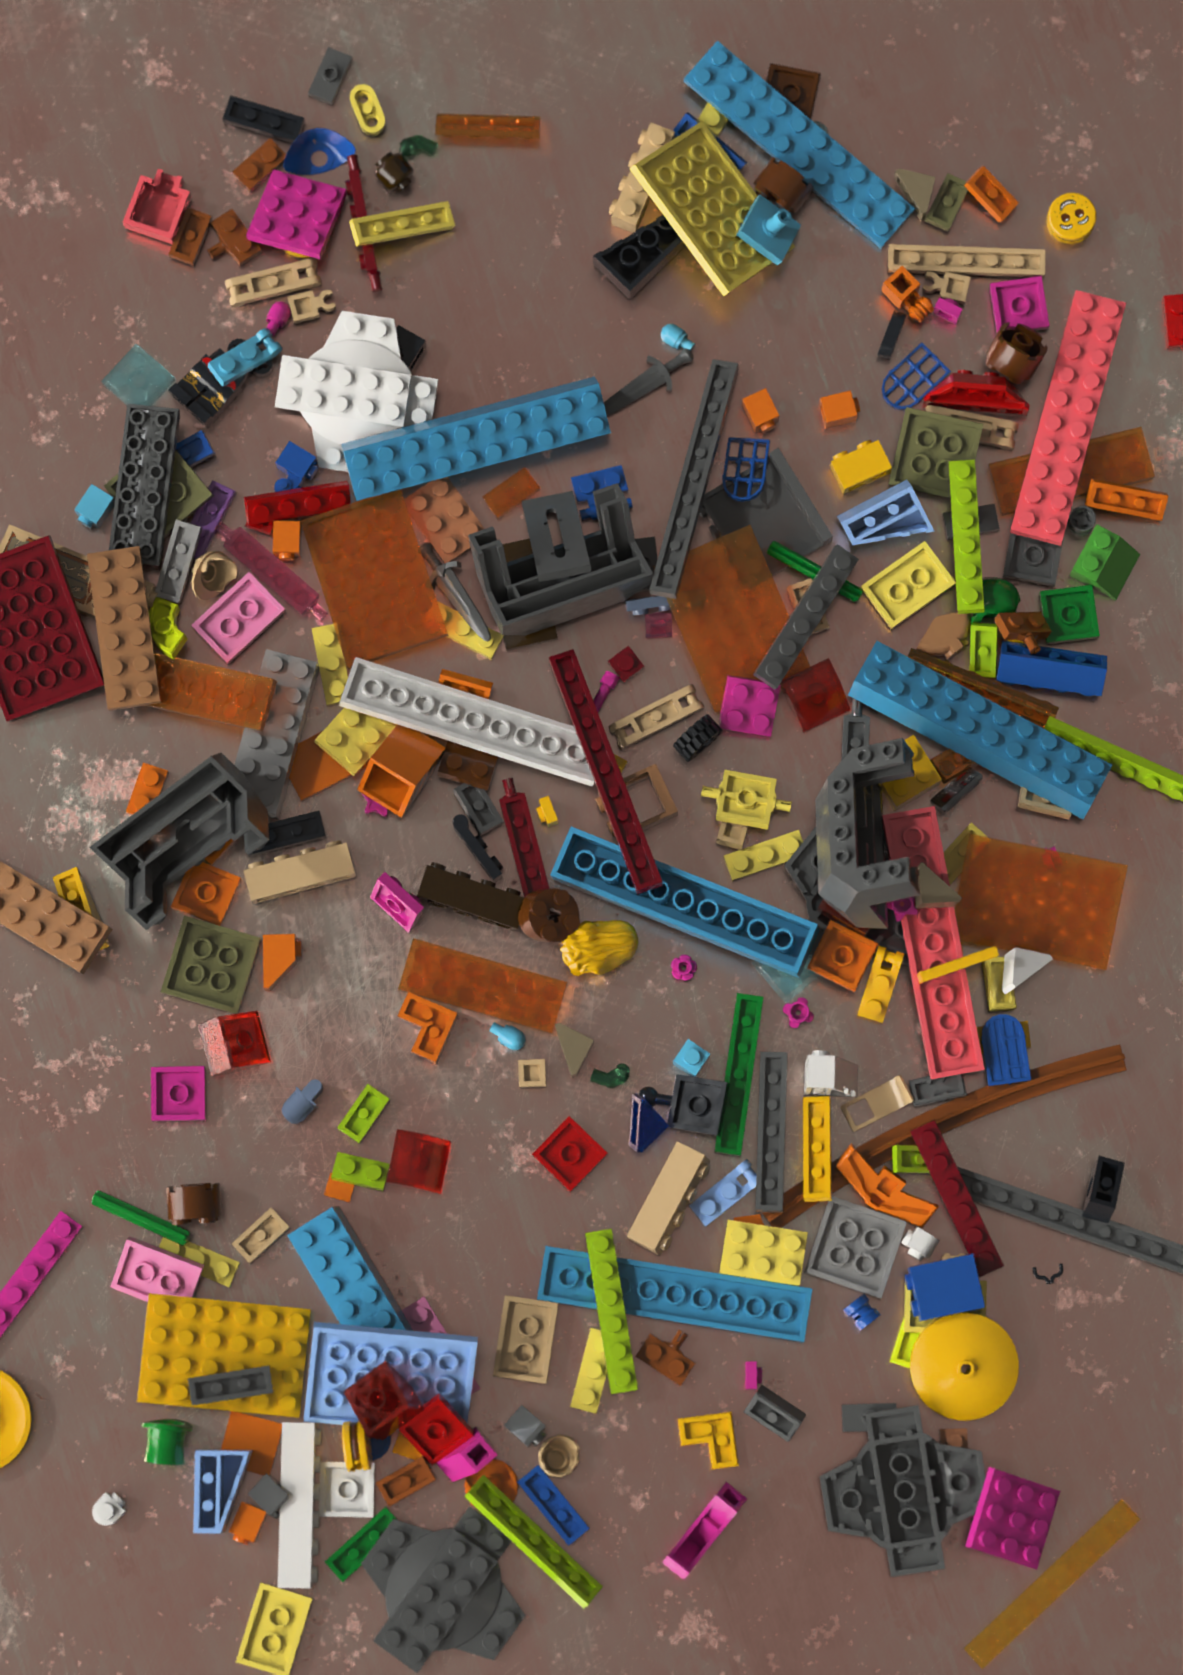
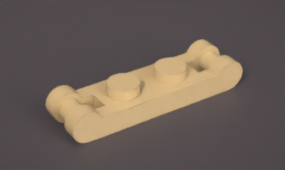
M305 259L226 280V288L231 293L229 298L231 307H240L246 303L321 286V277L316 272L318 267L316 259ZM306 271L307 277L299 279L298 272ZM247 285L249 292L241 294L240 287Z
M926 406L925 411L982 423L983 429L980 444L996 446L1004 450H1014V433L1018 432L1019 427L1017 422L939 406ZM997 429L1004 430L1003 437L996 436Z
M690 684L609 725V730L618 739L617 745L619 749L624 750L634 743L703 710L705 706L701 700L698 701L694 685ZM686 698L689 706L682 708L679 700ZM631 725L635 733L627 736L624 728Z

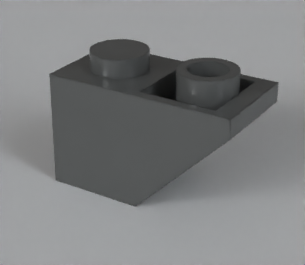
M523 1405L504 1424L528 1448L531 1444L537 1447L547 1435L544 1432L546 1426Z

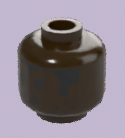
M389 152L375 164L377 167L375 176L388 191L398 188L401 192L412 182L409 177L413 174V167L400 153L393 154Z

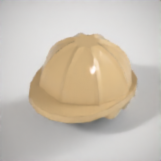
M209 551L197 558L192 569L193 576L191 580L194 595L199 599L209 600L223 592L227 584L237 578L238 569L235 562L221 551Z

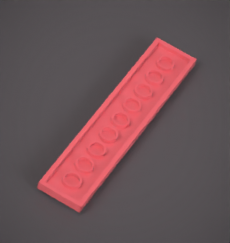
M1075 290L1010 529L1012 534L1059 546L1062 545L1126 307L1125 302Z
M935 806L882 815L889 861L909 857L910 867H917L923 862L950 886ZM903 901L900 902V906H904ZM954 906L946 908L917 909V915L906 914L901 919V925L930 1080L984 1070L966 969L964 968L923 983H919L917 974L921 971L963 957Z

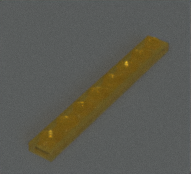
M1120 1499L963 1648L964 1651L983 1669L1123 1537L1140 1518Z

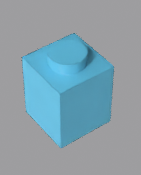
M91 484L74 509L77 516H79L77 520L88 528H91L93 525L100 529L114 508L115 499Z
M688 1039L673 1060V1065L689 1076L697 1077L710 1058V1053Z

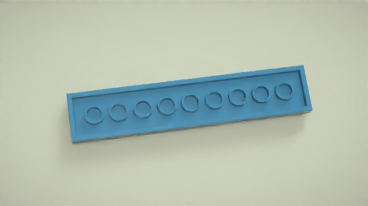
M718 40L684 78V83L770 156L776 158L777 162L781 160L803 175L805 178L802 182L806 186L810 182L814 187L812 191L880 249L914 212L915 208Z
M545 1246L537 1300L597 1309L588 1253ZM616 1257L625 1313L628 1315L803 1343L805 1341L812 1288Z

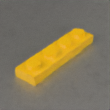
M830 1096L803 1097V1196L805 1202L832 1201Z

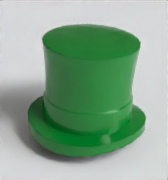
M158 1419L143 1422L141 1427L147 1428V1446L144 1461L159 1465L184 1464L186 1432L193 1431V1426L186 1421L178 1419Z

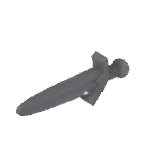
M683 348L678 356L665 365L656 358L648 356L646 362L653 366L604 402L607 416L628 406L666 383L667 387L666 392H672V381L669 373L684 363L692 362L694 359L692 351Z
M431 543L420 545L418 553L426 558L434 570L427 581L426 588L434 590L437 584L475 633L484 641H490L491 635L487 625L453 571L454 568H461V562L452 561L442 564L433 552Z

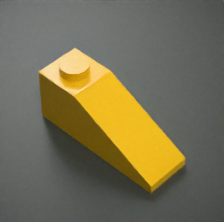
M78 867L53 877L59 897L102 922ZM108 938L106 939L100 950L110 946Z

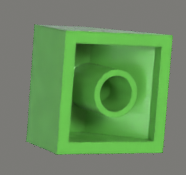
M1096 524L1069 577L1085 585H1093L1094 590L1116 601L1140 553L1119 535Z

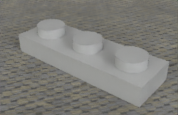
M181 520L175 521L155 590L158 593L157 597L181 603L203 527Z

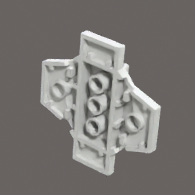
M342 311L324 347L315 352L309 359L282 355L275 407L301 411L305 420L312 427L318 467L348 472L341 444L433 420L439 379L412 375L410 369L401 360L395 319Z

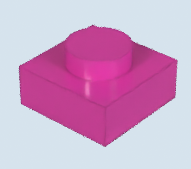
M939 297L933 313L956 325L963 309L959 307L960 305L950 298L944 300Z
M746 1361L745 1390H756L757 1384H762V1367H757V1361Z

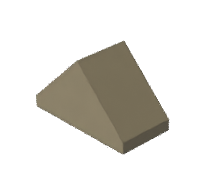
M899 168L895 171L894 180L908 202L915 208L914 211L920 221H923L927 215L936 177Z
M923 862L916 867L919 870L918 888L920 895L914 896L915 909L953 907L962 899L959 894Z
M561 1023L555 1024L571 1077H577L594 1044V1040Z

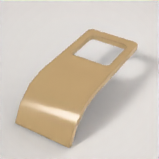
M900 1074L843 1104L840 1108L851 1130L855 1132L913 1102L914 1099ZM862 1099H866L874 1114V1118L856 1126L847 1107Z

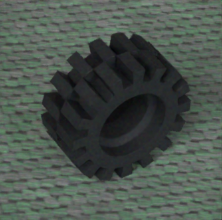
M706 714L699 721L697 720L694 725L690 726L676 740L673 747L689 762L698 756L699 753L703 752L721 734L722 729L709 714Z

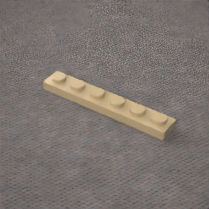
M889 244L888 272L894 273L903 266L909 273L926 274V272H934L936 274H945V272L959 275L1042 276L1044 278L1046 249Z

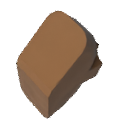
M956 612L937 616L932 621L916 651L927 656L944 655L947 660L962 652L963 649L969 646L967 636L971 627V613L958 614Z

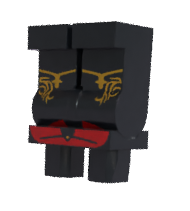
M221 348L210 356L205 354L200 359L201 361L195 364L178 383H175L168 389L171 396L207 429L231 404L235 397L242 392L241 386L248 377L246 373L224 387L221 386L207 367L210 361L225 353Z

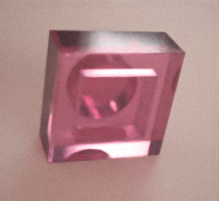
M656 612L645 614L646 638L672 636L671 613Z

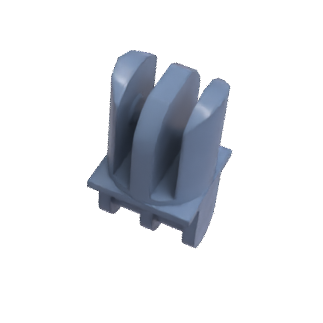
M317 1079L311 1080L302 1091L296 1087V1090L283 1104L282 1114L290 1123L299 1124L315 1108H318L314 1101L323 1092V1085Z

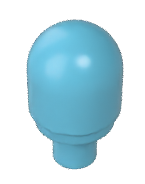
M667 324L662 328L661 338L672 348L679 350L682 347L691 351L694 349L696 344L687 339L688 334L679 326Z
M494 1022L489 1032L498 1036L500 1044L511 1050H519L525 1045L526 1037L524 1033L512 1025L502 1027Z

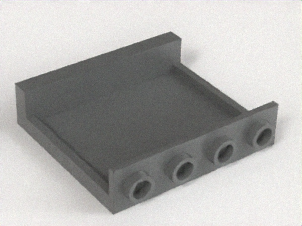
M779 448L769 453L766 482L763 491L757 498L746 502L735 501L727 496L723 484L704 495L700 516L702 518L707 517L711 524L709 530L716 541L721 540L725 546L722 549L725 557L730 563L734 561L739 569L736 571L739 580L743 585L747 583L750 589L790 567L767 554V549L773 541L804 557L832 542L833 535ZM759 462L755 465V478L762 479L764 463ZM751 467L740 473L741 477L749 478ZM726 481L728 491L733 494V481ZM739 481L737 496L747 497L748 484L747 482ZM753 482L751 495L760 488L761 483Z

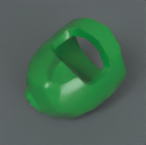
M998 577L982 578L984 613H972L971 624L981 623L984 617H996L998 613L1017 611L1021 599L1017 588L1012 583Z

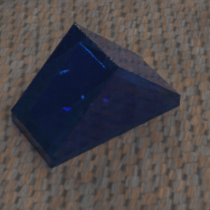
M632 1094L629 1147L636 1152H643L669 1125L639 1094Z

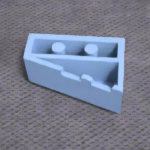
M908 480L837 516L852 545L882 541L886 538L898 536L905 537L921 532H935Z
M195 1450L193 1533L221 1534L225 1532L253 1450Z

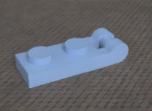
M748 1159L689 1205L690 1209L705 1227L756 1187L757 1174L751 1168L752 1164ZM741 1174L749 1181L743 1187L736 1179Z

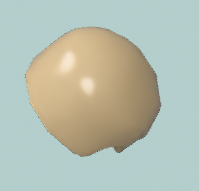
M561 1434L548 1438L541 1445L538 1454L541 1469L552 1477L561 1478L570 1475L579 1464L578 1444L571 1437Z

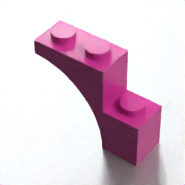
M726 1482L678 1541L663 1563L684 1580L740 1510L747 1498Z

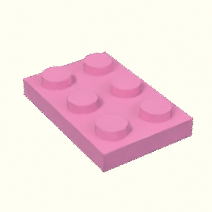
M248 572L191 626L229 664L286 610Z
M129 1236L125 1242L110 1287L147 1302L148 1293L194 1297L204 1265Z

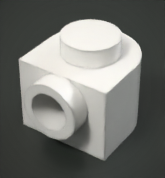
M915 1227L913 1231L908 1229L901 1243L909 1248V1255L922 1261L923 1258H930L939 1240L921 1228Z
M105 1492L93 1506L92 1514L95 1521L101 1525L108 1526L117 1523L127 1512L123 1507L126 1502L115 1492L112 1495Z

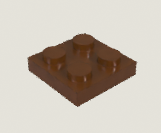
M448 741L437 776L488 791L499 757Z

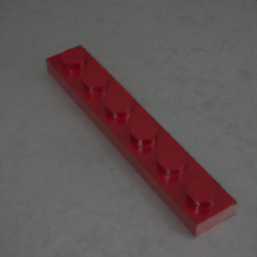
M935 1119L911 1129L910 1133L968 1254L974 1255L979 1277L1003 1267L1004 1263Z

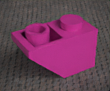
M477 1426L473 1428L474 1436L436 1463L452 1482L477 1473L497 1456L494 1446Z

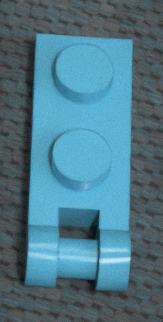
M264 328L255 336L210 361L207 367L221 386L224 387L277 356L283 350V347L279 342H275L272 339L270 330ZM264 344L267 349L261 351L258 346Z

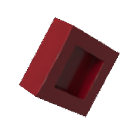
M629 646L608 660L609 666L620 677L623 684L645 667Z

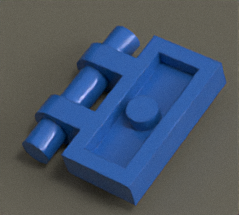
M622 465L571 477L577 505L588 502L589 506L587 509L579 510L581 520L592 518V520L598 519L593 491L618 483L623 493L628 492ZM627 498L629 508H633L631 498Z

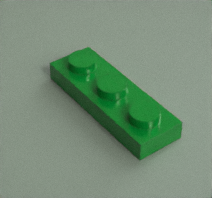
M384 1507L325 1561L327 1566L342 1582L361 1566V1562L392 1519L397 1520L387 1507Z

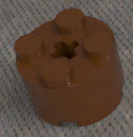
M774 157L770 159L753 183L757 196L761 194L767 200L770 199L776 203L779 209L788 210L790 214H796L814 189L810 182L806 186L802 182L805 177L785 162L780 160L776 164V158Z
M1011 322L1004 323L987 350L986 365L991 370L999 371L1007 376L1011 382L1022 384L1023 380H1029L1034 376L1048 347L1047 344L1045 347L1043 346L1041 335L1030 327L1019 323L1016 327L1009 326Z
M557 888L539 889L529 893L522 901L523 904L518 913V921L522 931L529 938L539 942L563 941L580 925L579 908L575 899L566 890Z
M211 1183L180 1185V1187H175V1191L173 1186H167L168 1220H172V1225H185L191 1223L192 1219L198 1218L199 1223L218 1221V1216H222L220 1183L212 1184L213 1188H211Z

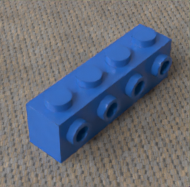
M1002 641L997 666V681L1007 685H1027L1035 689H1055L1062 693L1069 691L1081 693L1085 696H1102L1107 673V656L1039 646L1041 650L1038 653L1030 654L1026 644Z

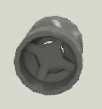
M1087 506L1076 507L1068 519V530L1077 537L1087 536L1095 525L1096 515Z

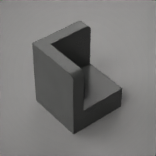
M265 1474L250 1490L248 1495L269 1516L278 1519L280 1514L277 1510L288 1499L289 1495L280 1487L281 1484L274 1477Z

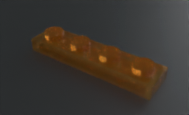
M437 113L435 135H442L448 138L454 136H468L470 138L487 136L497 139L520 137L523 140L539 138L540 117Z

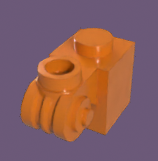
M903 266L883 283L882 292L899 310L904 307L911 319L921 323L925 317H928V314L934 311L932 301L928 297H920L918 294L920 283Z

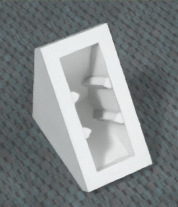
M1016 947L1006 953L1002 982L1003 993L1007 994L1052 961L1051 955Z

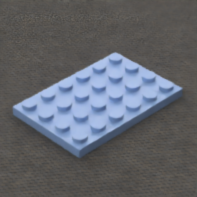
M314 1322L303 1422L343 1425L345 1421L358 1422V1420L365 1419L369 1428L398 1430L397 1426L401 1420L439 1393L468 1422L478 1337Z

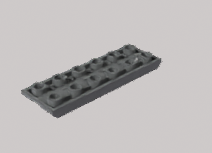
M127 403L109 550L139 546L141 548L143 564L160 566L163 555L180 410Z

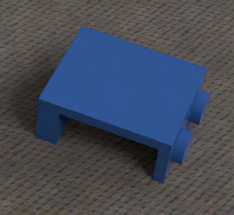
M973 1254L909 1267L908 1274L904 1275L907 1290H912L914 1301H910L913 1317L918 1316L919 1322L985 1308Z

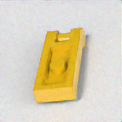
M878 946L857 1015L883 1023L904 957L903 952L896 951V953L887 951L886 947ZM882 961L893 963L892 967L881 966Z

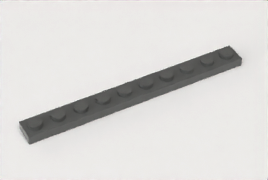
M712 359L649 589L651 595L677 599L738 374V363Z
M958 1167L976 1203L1183 1275V1245L1112 1220L1109 1223H1104L1083 1217V1210Z

